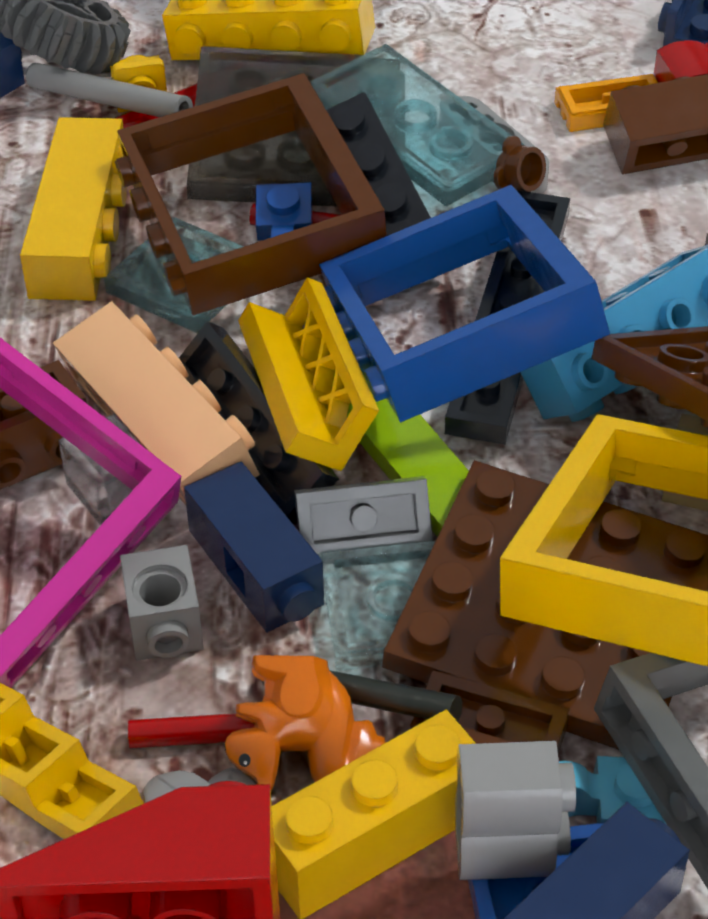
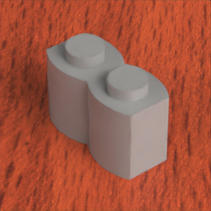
M556 741L458 745L455 837L459 880L548 877L556 869L557 856L570 855L571 836L568 812H575L576 809L575 773L572 762L559 763Z

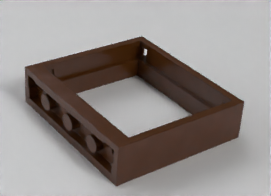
M305 73L117 130L123 157L116 159L114 162L124 188L133 185L134 189L129 190L133 208L140 223L147 220L150 222V225L146 226V232L156 259L166 257L168 262L163 263V270L170 291L174 297L183 294L192 316L304 280L307 277L310 278L322 274L319 264L387 236L383 206ZM296 131L342 215L192 263L152 175Z

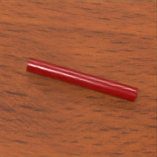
M236 713L128 720V742L130 749L225 743L226 738L232 732L246 728H255V724L236 717Z

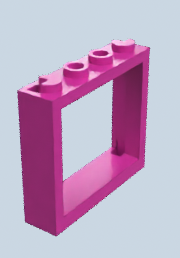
M0 338V389L133 490L0 635V683L12 688L121 566L120 555L133 553L178 503L182 476Z

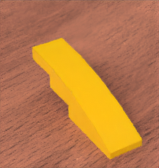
M0 683V796L63 839L144 804L136 785L90 762L79 739L35 717L23 694Z

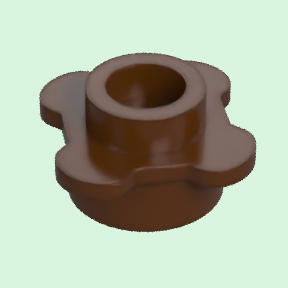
M517 136L507 137L502 145L503 152L499 155L493 176L495 186L501 189L512 185L516 190L526 192L536 190L542 184L546 173L544 154L537 147L522 145L520 138Z

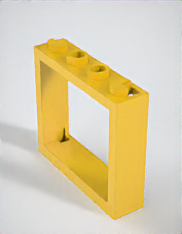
M597 414L500 557V616L708 667L707 591L567 559L615 481L708 500V436Z

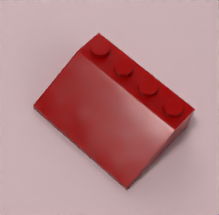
M220 781L209 786L180 787L0 868V919H280L270 784L246 785L237 781Z

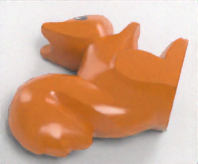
M255 655L252 660V673L255 678L264 682L263 699L261 702L236 704L235 708L236 717L255 724V728H246L232 732L226 738L224 747L228 759L236 768L251 777L257 785L270 784L272 792L281 752H307L311 778L316 782L385 744L386 741L385 737L377 735L371 721H354L351 698L344 685L329 670L327 660L315 656Z

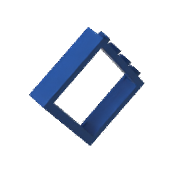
M512 185L319 264L326 286H324L361 371L365 375L375 401L387 399L400 423L610 334L596 280ZM506 247L511 249L545 291L396 355L390 349L365 306Z

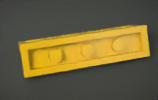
M307 277L285 315L248 302L238 322L285 452L342 471L378 414L379 409L323 284ZM351 403L353 409L347 417L349 404Z

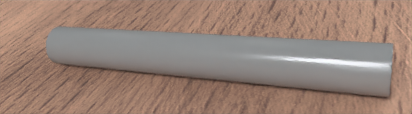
M32 63L26 72L27 84L32 88L155 117H162L193 107L192 100L188 96L41 63Z

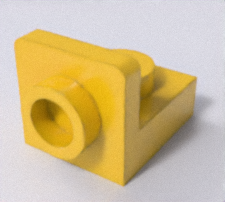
M132 55L110 66L112 80L167 92L165 67L159 55L147 57ZM117 108L118 112L130 111L126 109Z

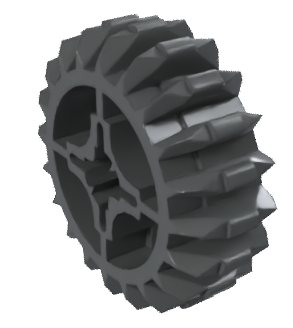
M0 0V32L4 37L12 39L15 46L25 48L30 52V55L44 58L47 63L53 62L61 65L64 69L73 68L81 73L89 71L93 74L111 72L110 66H113L120 61L121 57H124L129 44L127 40L131 32L128 28L129 23L118 10L111 8L106 1Z

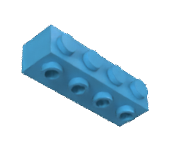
M708 245L678 254L603 299L602 305L610 334L708 326ZM595 341L520 372L543 420L567 415L571 422L583 420L603 409L604 404L601 398L612 391L614 394H621L637 386L618 381L614 377L615 371L591 359Z

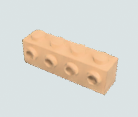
M111 301L53 342L74 380L109 420L182 476L179 499L185 505V486L240 461L254 478L260 475L248 452L255 446V442L244 425L234 415H231L226 420L223 419L218 413L221 411V407L208 387L201 380H198L193 385L186 380L189 374L183 363L168 346L161 351L155 347L158 342L150 328L139 315L135 314L128 319Z

